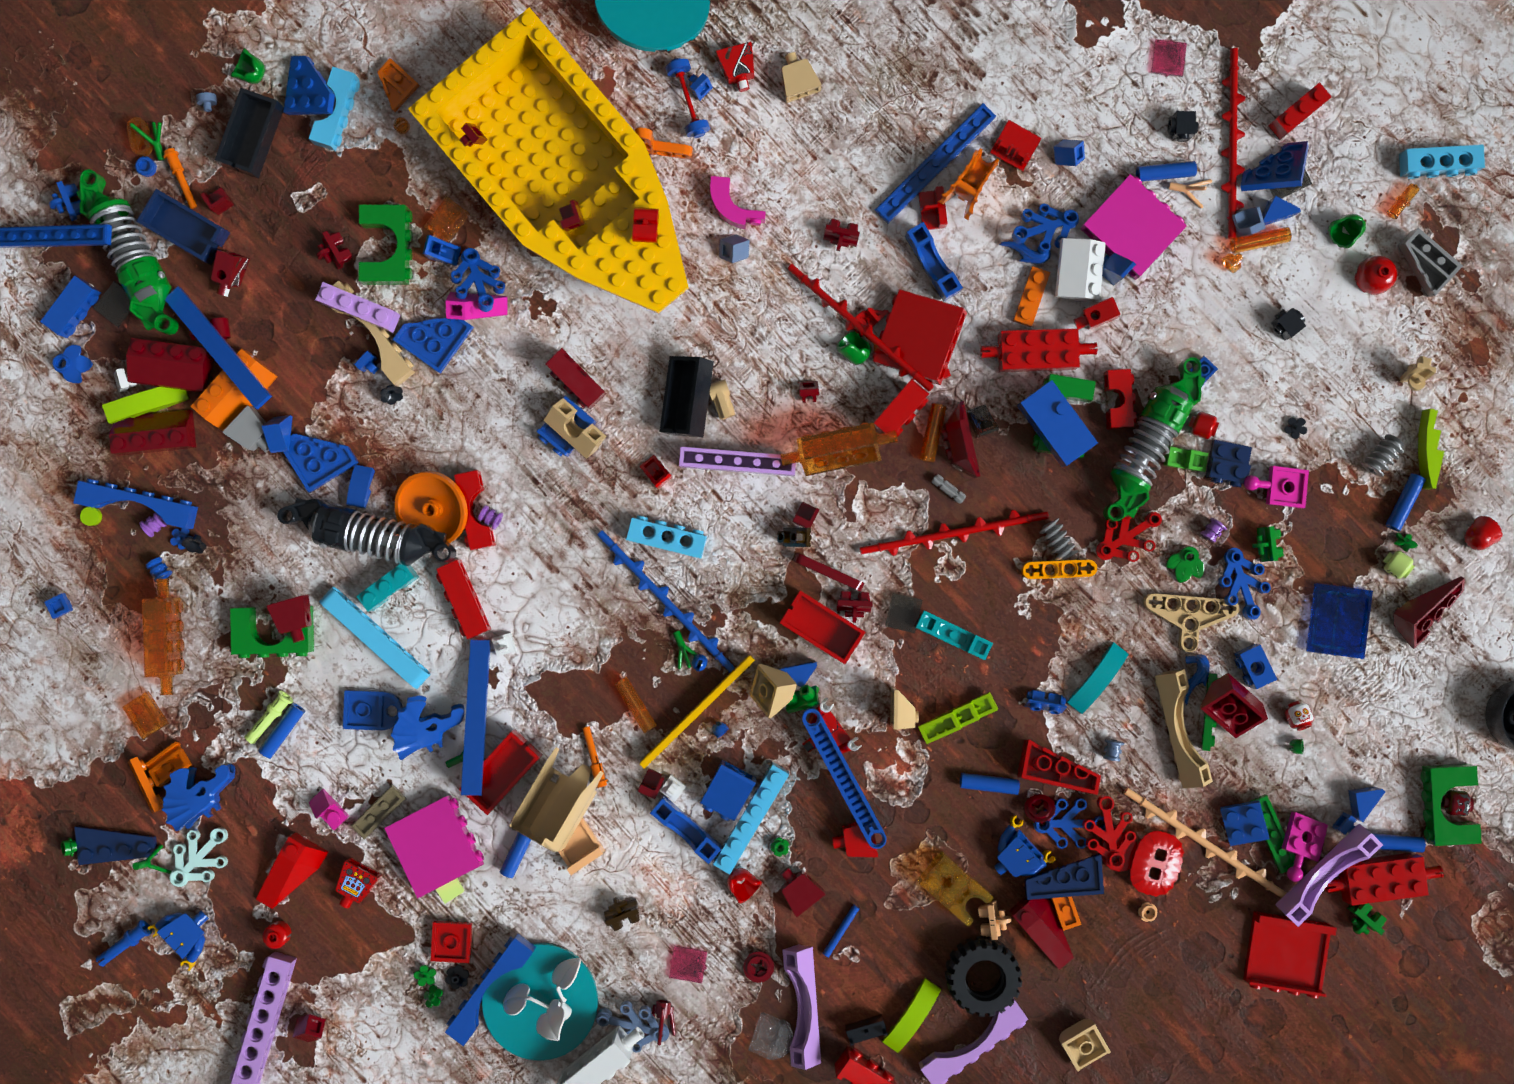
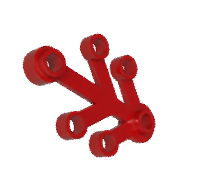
M1157 512L1148 513L1145 516V521L1128 531L1131 517H1124L1121 521L1119 536L1113 542V530L1117 528L1118 522L1113 521L1115 525L1111 528L1107 520L1105 522L1104 541L1096 547L1097 556L1102 560L1119 557L1127 559L1129 562H1136L1139 559L1137 551L1126 552L1116 548L1121 545L1144 549L1146 552L1153 551L1156 546L1154 541H1142L1132 538L1149 527L1159 526L1162 522L1161 515ZM1152 516L1157 517L1156 523L1151 521ZM1148 542L1152 544L1150 550L1146 548ZM1104 547H1107L1109 549L1108 554H1105L1103 552ZM1131 553L1136 555L1134 560L1130 558Z
M1101 795L1097 799V806L1102 810L1106 832L1096 826L1095 822L1091 819H1085L1082 826L1085 830L1092 831L1108 842L1109 850L1099 845V842L1093 837L1086 840V846L1090 850H1095L1103 855L1106 864L1110 868L1118 869L1123 866L1125 862L1124 853L1131 842L1136 840V834L1132 830H1125L1123 833L1124 840L1118 848L1116 841L1127 824L1132 822L1133 816L1128 811H1122L1119 815L1120 821L1113 828L1111 810L1114 807V800L1108 795ZM1102 800H1107L1106 805L1101 804ZM1128 814L1129 818L1124 820V815ZM1088 822L1092 823L1090 828L1086 827ZM1132 833V837L1127 839V835ZM1091 841H1095V845L1093 847H1090ZM1117 856V860L1112 862V857Z

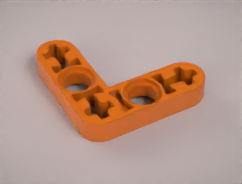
M641 127L635 128V132L645 143L649 154L690 159L692 157L693 148L691 146L654 140L652 130Z

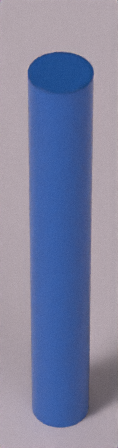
M853 904L823 951L826 957L829 958L860 909L858 906Z

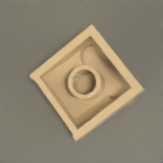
M1083 1019L1060 1034L1059 1041L1078 1072L1097 1059L1111 1053L1093 1020Z

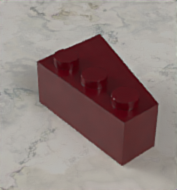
M563 348L545 363L552 370L549 374L556 381L561 379L565 384L563 388L570 395L574 393L578 397L576 401L583 408L587 406L591 410L607 394Z

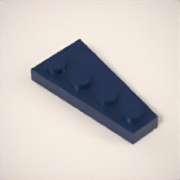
M75 826L78 865L147 858L157 848L156 836Z
M1096 854L1025 878L1026 899L1104 894L1101 855Z

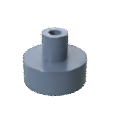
M204 92L196 95L197 104L203 106L205 112H211V106L217 104L216 94Z

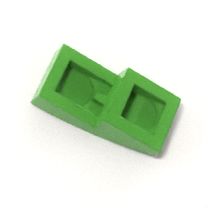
M1168 447L1170 452L1165 454L1164 466L1206 472L1208 453Z

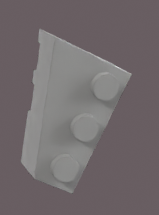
M1419 228L1411 230L1398 244L1427 297L1436 296L1463 267L1462 264Z

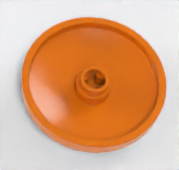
M424 471L414 474L401 484L395 497V515L398 522L403 521L406 525L411 523L429 525L438 532L446 533V540L449 543L455 541L466 526L468 509L465 497L458 485L444 474L435 471Z

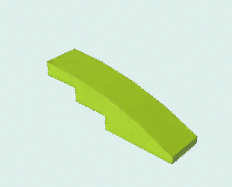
M157 387L103 404L102 407L108 423L113 424L129 417L135 418L148 412L165 409L187 401L190 398L187 390Z
M1431 408L1422 410L1418 432L1420 475L1426 479L1423 485V489L1426 490L1436 489L1444 451L1437 450L1441 430L1434 429L1438 410Z
M988 692L935 717L918 728L926 744H929L978 721L988 714L998 711V707L991 693Z

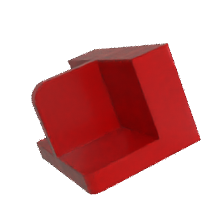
M943 186L935 187L934 191L919 193L921 221L925 223L928 230L943 229L948 224L945 203L941 204L938 202L942 199V194H944Z

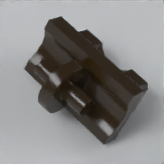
M783 528V531H778L777 541L778 543H783V547H811V528Z
M618 897L613 898L614 904L608 906L609 910L604 911L606 926H611L614 931L623 927L622 920L626 918L632 924L640 920L636 898L627 902L626 899L619 901Z

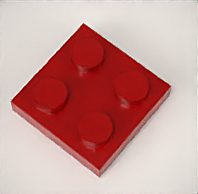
M434 921L432 924L430 961L469 963L471 959L473 923Z

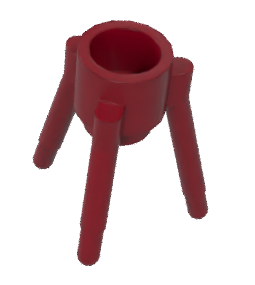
M657 1000L656 1004H653L652 1015L655 1017V1014H657L656 1017L660 1018L657 1041L659 1046L662 1040L664 1019H667L668 1015L670 1017L672 1035H676L673 1015L674 1006H671V1002L667 1000Z

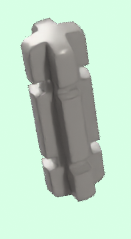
M939 474L932 479L934 485L939 486V489L951 498L953 497L957 503L960 504L965 500L966 495L961 491L958 492L955 486L947 480L944 481V478Z

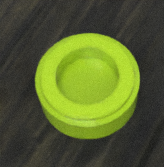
M86 507L81 511L80 519L87 526H95L101 522L102 513L98 508Z

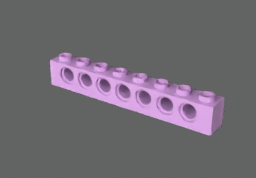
M274 952L269 957H266L263 968H265L264 974L261 975L257 984L259 991L258 994H255L252 1001L254 1008L246 1021L248 1028L241 1038L243 1045L235 1058L237 1065L230 1075L231 1084H260L297 958ZM272 972H276L279 979L274 978ZM267 990L273 993V998L267 995ZM261 1009L266 1010L268 1016L263 1015ZM256 1028L261 1029L262 1035L257 1033ZM250 1047H254L257 1053L252 1052ZM245 1065L251 1068V1072L245 1069Z

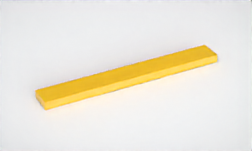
M748 655L640 761V765L645 769L755 659Z

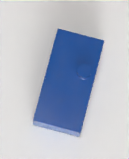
M1053 380L1016 405L1061 467L1069 465L1098 444Z

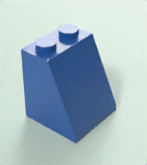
M722 760L701 799L702 807L709 812L714 810L720 813L719 816L726 821H730V819L735 821L756 784V777Z

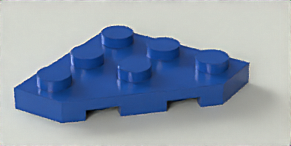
M291 56L283 113L288 115L333 114L335 94L328 88L325 79L314 67L312 59L307 56Z
M1308 141L1287 143L1281 147L1282 150L1277 154H1270L1261 160L1259 166L1253 170L1249 168L1243 172L1240 185L1241 191L1302 186L1309 147Z
M437 318L423 322L403 324L392 340L441 374L474 327L465 320Z
M298 434L291 435L289 451H284L285 456L308 493L313 492L359 463L349 446Z

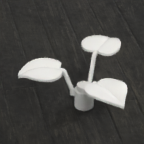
M581 959L565 960L555 968L552 974V982L557 985L556 990L560 999H554L550 1005H547L528 996L530 992L528 985L517 984L508 991L504 998V1011L509 1015H517L525 1008L526 1000L547 1008V1013L542 1014L538 1018L536 1030L546 1039L559 1041L563 1023L572 1013L571 1007L565 1003L567 999L563 996L560 988L566 990L572 985L579 971Z

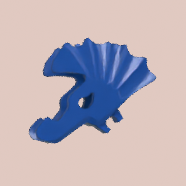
M420 695L408 697L406 706L399 707L398 717L395 719L394 727L392 728L391 736L394 739L393 751L398 753L400 760H403L413 752L427 747L429 752L433 751L432 745L435 743L439 745V748L443 747V733L463 721L464 705H452L451 712L448 714L439 715L438 713H432L425 717H420L427 698Z
M233 764L219 766L215 769L216 776L213 779L200 781L196 785H194L197 772L195 767L182 768L171 773L170 784L164 786L166 795L163 798L162 811L167 814L166 824L172 825L175 831L181 830L184 826L189 829L203 814L208 818L212 817V808L219 811L221 809L219 793L235 778V766Z

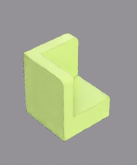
M457 878L437 888L436 891L444 904L463 893L464 888Z

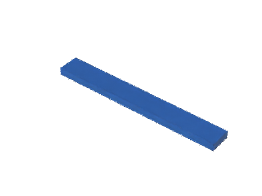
M982 103L875 209V212L889 224L996 118V115Z
M108 224L0 227V248L111 245L112 226Z
M179 286L176 287L167 296L165 301L254 408L259 409L272 395L184 290Z
M470 640L461 795L482 796L490 640Z

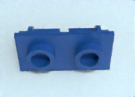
M1027 691L1026 698L1028 701L1024 707H1029L1033 711L1046 710L1051 714H1060L1067 708L1065 705L1066 698L1063 695L1048 693V699H1045V692Z

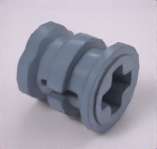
M1105 739L1107 746H1105L1104 751H1106V754L1103 755V758L1120 762L1119 754L1122 753L1120 748L1124 743Z

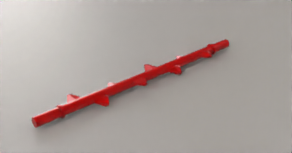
M1238 48L1230 49V76L1222 80V85L1230 88L1229 111L1222 114V119L1229 122V147L1221 151V155L1229 159V181L1221 185V189L1229 193L1228 239L1236 238V228L1232 215L1244 207V204L1236 199L1237 176L1245 172V168L1237 164V140L1245 136L1243 131L1237 129V105L1246 100L1245 96L1238 93Z
M789 265L787 270L821 298L823 308L830 306L846 320L845 329L847 331L856 328L874 344L875 353L882 351L899 365L900 377L909 374L913 380H916L927 391L933 389L934 385L923 377L920 371H916L900 357L901 347L899 345L893 348L887 346L873 334L871 324L864 326L847 311V301L845 299L837 303L820 288L818 278L811 280L808 278V275L801 272L795 265Z
M1011 510L1009 519L986 523L981 517H977L975 525L952 530L943 523L940 526L939 532L915 536L911 530H908L904 539L884 543L878 542V544L859 547L860 554L888 550L892 556H896L899 547L920 543L929 550L932 548L935 540L958 536L962 542H966L969 534L993 530L998 536H1002L1004 527L1024 523L1030 524V522L1049 519V515L1046 511L1020 516L1016 510Z

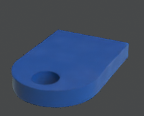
M345 690L343 729L388 730L394 727L395 719L398 717L399 707H402V703L396 695L386 691ZM390 706H394L397 709V714L394 717L388 714Z

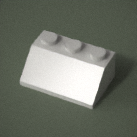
M1061 238L1055 290L1056 297L1082 302L1100 300L1105 242L1092 239Z

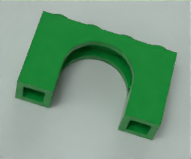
M359 205V224L363 228L390 229L394 231L397 238L396 251L388 260L383 262H359V282L363 285H409V279H412V269L409 268V260H412V250L410 249L412 230H410V222H412L413 216L412 211L406 205Z
M1049 374L1043 379L1042 386L1053 380L1066 399L1088 403L1093 401L1096 381ZM1038 434L1034 435L1032 444L1035 446L1034 451L1052 454Z
M310 606L312 625L302 629L305 640L293 643L291 633L289 632L276 645L266 643L258 635L256 607L230 608L231 655H238V658H250V654H257V658L269 657V654L276 653L277 657H288L289 653H296V656H308V652H314L313 606Z
M1471 764L1422 766L1420 777L1423 782L1422 799L1425 808L1423 810V818L1426 825L1424 830L1426 842L1434 846L1482 844L1481 824L1473 821L1449 822L1441 811V800L1448 790L1459 786H1478L1477 766Z

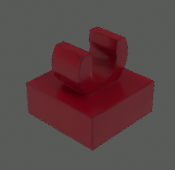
M465 123L461 128L465 133L460 139L464 146L468 145L471 147L473 144L483 145L488 140L475 124Z
M818 381L799 382V393L803 403H806L807 396H812L813 402H816V396H819Z

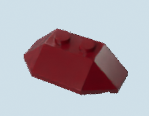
M961 401L944 424V430H941L943 441L947 442L948 448L945 451L947 459L951 460V464L973 478H977L981 475L964 401Z

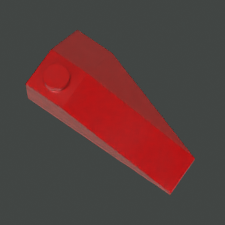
M298 833L292 834L279 852L256 900L273 909L320 868L329 852Z

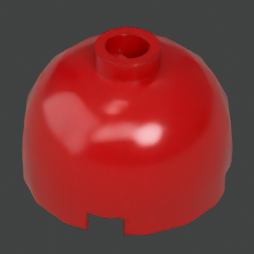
M1373 256L1365 259L1358 265L1357 273H1355L1356 285L1361 291L1371 295L1386 292L1397 280L1396 266L1392 260L1385 256Z

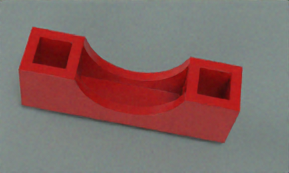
M475 470L454 475L455 480L453 481L461 489L467 503L468 516L465 526L467 536L464 537L466 546L470 550L496 546L492 527L481 524L473 512L475 498L484 491L481 471Z

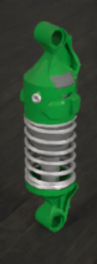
M84 170L80 175V190L76 192L81 200L80 213L88 218L91 225L108 224L112 226L111 245H104L103 249L109 251L107 257L113 259L111 265L116 268L115 273L119 283H121L130 301L129 310L142 320L146 330L149 331L155 328L167 335L175 334L179 328L178 322L163 313L165 300L172 287L154 252L150 251L151 246L146 242L147 238L142 234V228L138 226L130 204L127 200L104 195L103 190L106 186L104 177L93 170ZM169 321L168 327L164 329V323Z
M1190 357L1179 364L1180 381L1155 387L1139 417L1140 421H1137L1139 428L1133 429L1135 435L1129 438L1132 445L1124 446L1125 450L1135 455L1134 458L1126 454H1120L1123 460L1131 463L1130 466L1117 462L1110 473L1117 488L1118 500L1104 508L1103 515L1106 520L1119 521L1126 516L1134 518L1139 507L1143 506L1150 499L1149 491L1152 486L1150 479L1157 477L1154 471L1161 469L1159 463L1165 462L1163 454L1170 452L1168 446L1174 444L1172 438L1178 437L1193 406L1201 401V387L1206 379L1201 377V363L1197 358ZM1187 362H1189V363L1192 364V366H1193V371H1192V372H1190V371L1187 370V368H1186ZM1149 461H1151V462L1154 463L1157 467H1150V466H1147V465H1148ZM1145 469L1153 476L1143 474ZM1113 507L1118 511V515L1115 518L1110 515V510Z

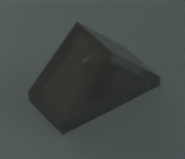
M985 404L967 410L976 438L999 430L997 423Z

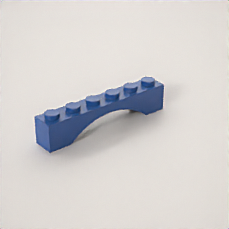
M87 478L86 482L78 481L74 504L102 508L118 501H135L154 510L167 525L185 529L194 528L198 507L192 506L191 501L180 499L178 503L173 501V497L161 495V498L154 497L155 493L143 491L142 494L136 493V489L124 487V490L117 489L118 485L105 483V486L99 485V481Z
M517 934L515 938L511 936L504 945L507 949L503 954L499 952L492 961L495 963L493 968L486 969L481 976L484 980L480 985L476 983L469 992L472 995L468 1001L464 999L458 1007L460 1010L458 1015H452L446 1023L449 1027L445 1033L463 1047L479 1025L480 1003L487 988L503 974L522 968L536 949V946L520 934Z

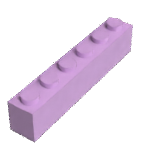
M680 447L679 467L794 477L796 456Z

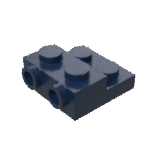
M1212 440L1205 478H1210L1211 482L1222 484L1223 481L1230 482V486L1241 488L1244 485L1245 478L1250 474L1251 465H1249L1252 447Z

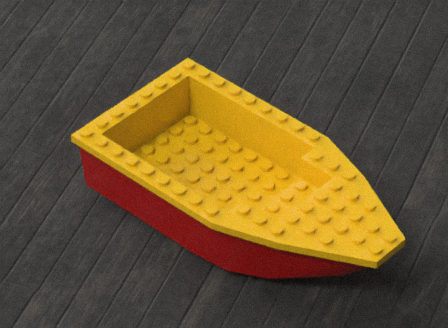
M530 7L408 108L416 120L525 248L578 280L658 314L689 289L668 201L645 143ZM465 123L475 124L488 140L483 145L473 144L471 147L468 145L464 146L460 141L465 135L461 128ZM574 199L579 204L585 225L566 231L562 229L560 223L563 219L559 209L569 205L570 200ZM634 208L659 209L657 243L632 241Z

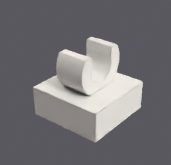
M124 368L115 370L114 378L119 393L127 392L129 387L137 385V383L128 382L127 372L125 374Z
M512 633L492 638L497 656L516 651Z
M671 774L659 791L675 802L686 785Z

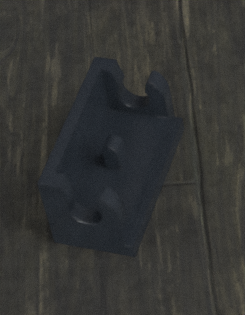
M882 1014L845 1025L850 1046L878 1036L888 1035Z

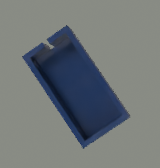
M155 189L136 221L209 265H212L215 260L217 247H222L230 235L229 231L158 189Z

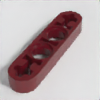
M796 553L793 561L860 592L863 589L865 583L800 553Z

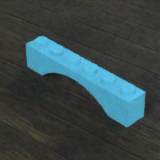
M774 762L771 763L744 813L722 845L721 851L715 857L714 866L730 875L788 778V770Z

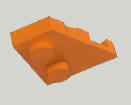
M391 58L377 71L385 94L390 102V107L394 112L420 86Z

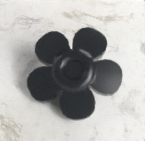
M1294 417L1288 419L1289 425L1285 426V433H1291L1293 439H1298L1300 434H1306L1307 427L1303 426L1306 423L1305 419L1298 418L1296 420Z

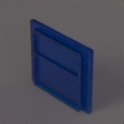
M1314 583L1306 651L1365 659L1373 591Z

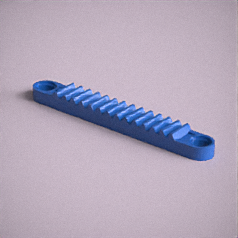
M806 709L802 714L803 724L865 839L872 848H882L887 840L885 832L824 719L817 709ZM815 713L817 721L815 723H808L806 721L807 714ZM874 833L881 834L882 840L880 843L876 844L871 841V836Z

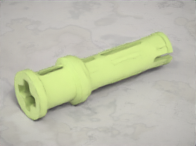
M283 691L277 693V698L267 705V711L244 736L248 742L255 744L273 720L283 714L282 711L286 706L293 702L290 695Z

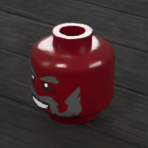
M1449 790L1443 796L1441 806L1449 815L1466 816L1469 812L1473 811L1474 800L1468 792Z

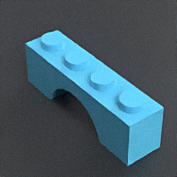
M332 66L327 86L335 94L336 106L333 114L329 117L314 121L309 140L314 145L336 151L337 147L341 145V134L343 128L347 127V116L349 110H352L354 106L353 98L355 92H358L360 88V81L354 73Z

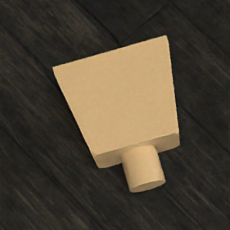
M795 52L787 54L785 56L787 65L781 67L786 102L789 103L820 92L821 82L808 59L798 61Z

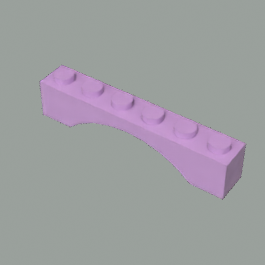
M1358 824L1275 905L1299 927L1313 913L1319 896L1337 875L1350 866L1369 859L1383 844L1361 824Z
M798 944L783 950L784 970L794 985L798 1003L797 1025L790 1045L791 1066L807 1070L821 1064L813 947Z
M1013 998L1014 1004L1011 1007L1009 1005L1004 1007L1005 1012H995V1016L992 1017L989 1026L974 1042L954 1051L933 1052L920 1061V1069L931 1084H945L949 1077L953 1074H959L968 1063L971 1064L977 1061L979 1055L983 1052L992 1050L995 1046L994 1044L998 1041L1007 1039L1013 1030L1022 1028L1028 1018Z

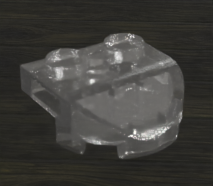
M764 1012L761 1013L748 1050L769 1060L785 1056L790 1052V1045L794 1037L790 1024L784 1019L779 1020Z

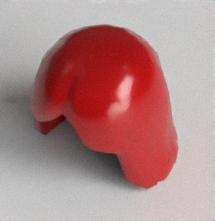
M1479 516L1466 530L1464 539L1468 547L1479 551L1498 543L1503 533L1498 523L1491 517Z
M737 868L728 876L727 885L737 902L742 904L759 889L762 881L745 868ZM744 880L742 884L737 883L738 881Z

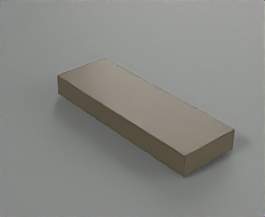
M394 784L391 785L351 827L363 839H366L406 797Z

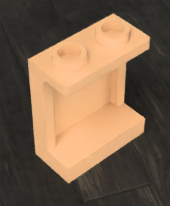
M582 817L566 847L558 852L568 866L567 871L570 875H573L601 856L605 849Z

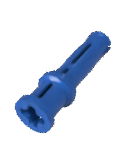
M140 920L135 928L127 930L123 938L98 955L96 962L104 958L99 963L100 966L104 967L128 947L136 946L143 937L151 935L152 929L148 930L150 925L146 921Z

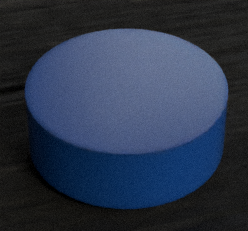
M143 156L136 161L135 169L140 175L151 177L156 173L157 165L151 158Z

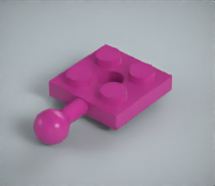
M1270 466L1268 481L1259 480L1258 477L1250 475L1245 478L1244 486L1251 491L1257 488H1266V504L1302 509L1306 506L1309 470ZM1286 482H1288L1291 486L1289 492H1286L1284 490V485Z
M1291 812L1281 848L1296 854L1293 866L1287 870V877L1293 882H1299L1303 878V871L1301 870L1303 858L1319 862L1328 828L1327 824L1297 812ZM1304 832H1306L1308 835V838L1305 842L1302 839V835Z

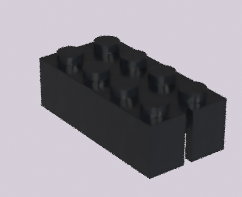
M240 88L215 161L223 167L240 171L243 174L259 179L284 107L275 99Z
M669 356L659 432L673 436L704 437L714 361L702 357Z

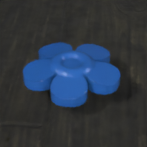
M182 528L181 531L174 529L172 531L174 538H171V544L174 546L178 545L179 549H186L181 543L189 535V529Z

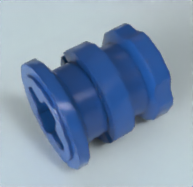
M161 557L155 558L146 564V568L151 570L150 574L155 576V583L163 581L172 574L171 570H167V565L162 563L163 559Z

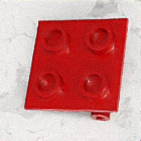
M1008 120L990 153L1015 168L1024 171L1042 138Z

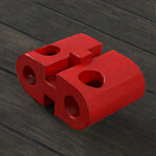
M634 208L632 241L657 243L659 209Z

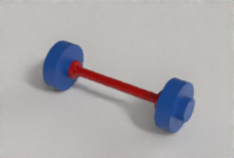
M673 59L665 66L669 77L679 78L692 118L690 124L684 128L687 137L700 138L710 130L708 120L697 119L683 77L691 69L689 60Z

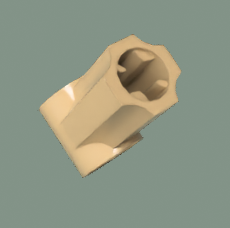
M726 380L712 383L710 386V396L712 401H714L720 420L734 416L735 410L729 397L730 392Z

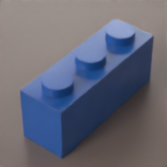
M74 275L40 322L57 335L68 338L76 331L78 323L85 319L90 307L97 303L101 292L84 279Z

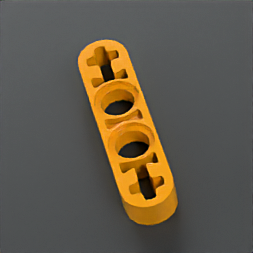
M1093 560L1027 562L1021 568L1022 575L1027 579L1091 577L1097 572V564ZM1068 563L1074 567L1073 573L1069 575L1064 572V566ZM1087 563L1089 566H1092L1089 574H1087L1086 570H1079L1080 574L1077 575L1078 567L1086 566ZM1039 564H1041L1040 572H1033L1032 576L1026 573L1029 565L1032 568H1039ZM1048 564L1053 565L1055 568L1052 575L1045 573V567Z

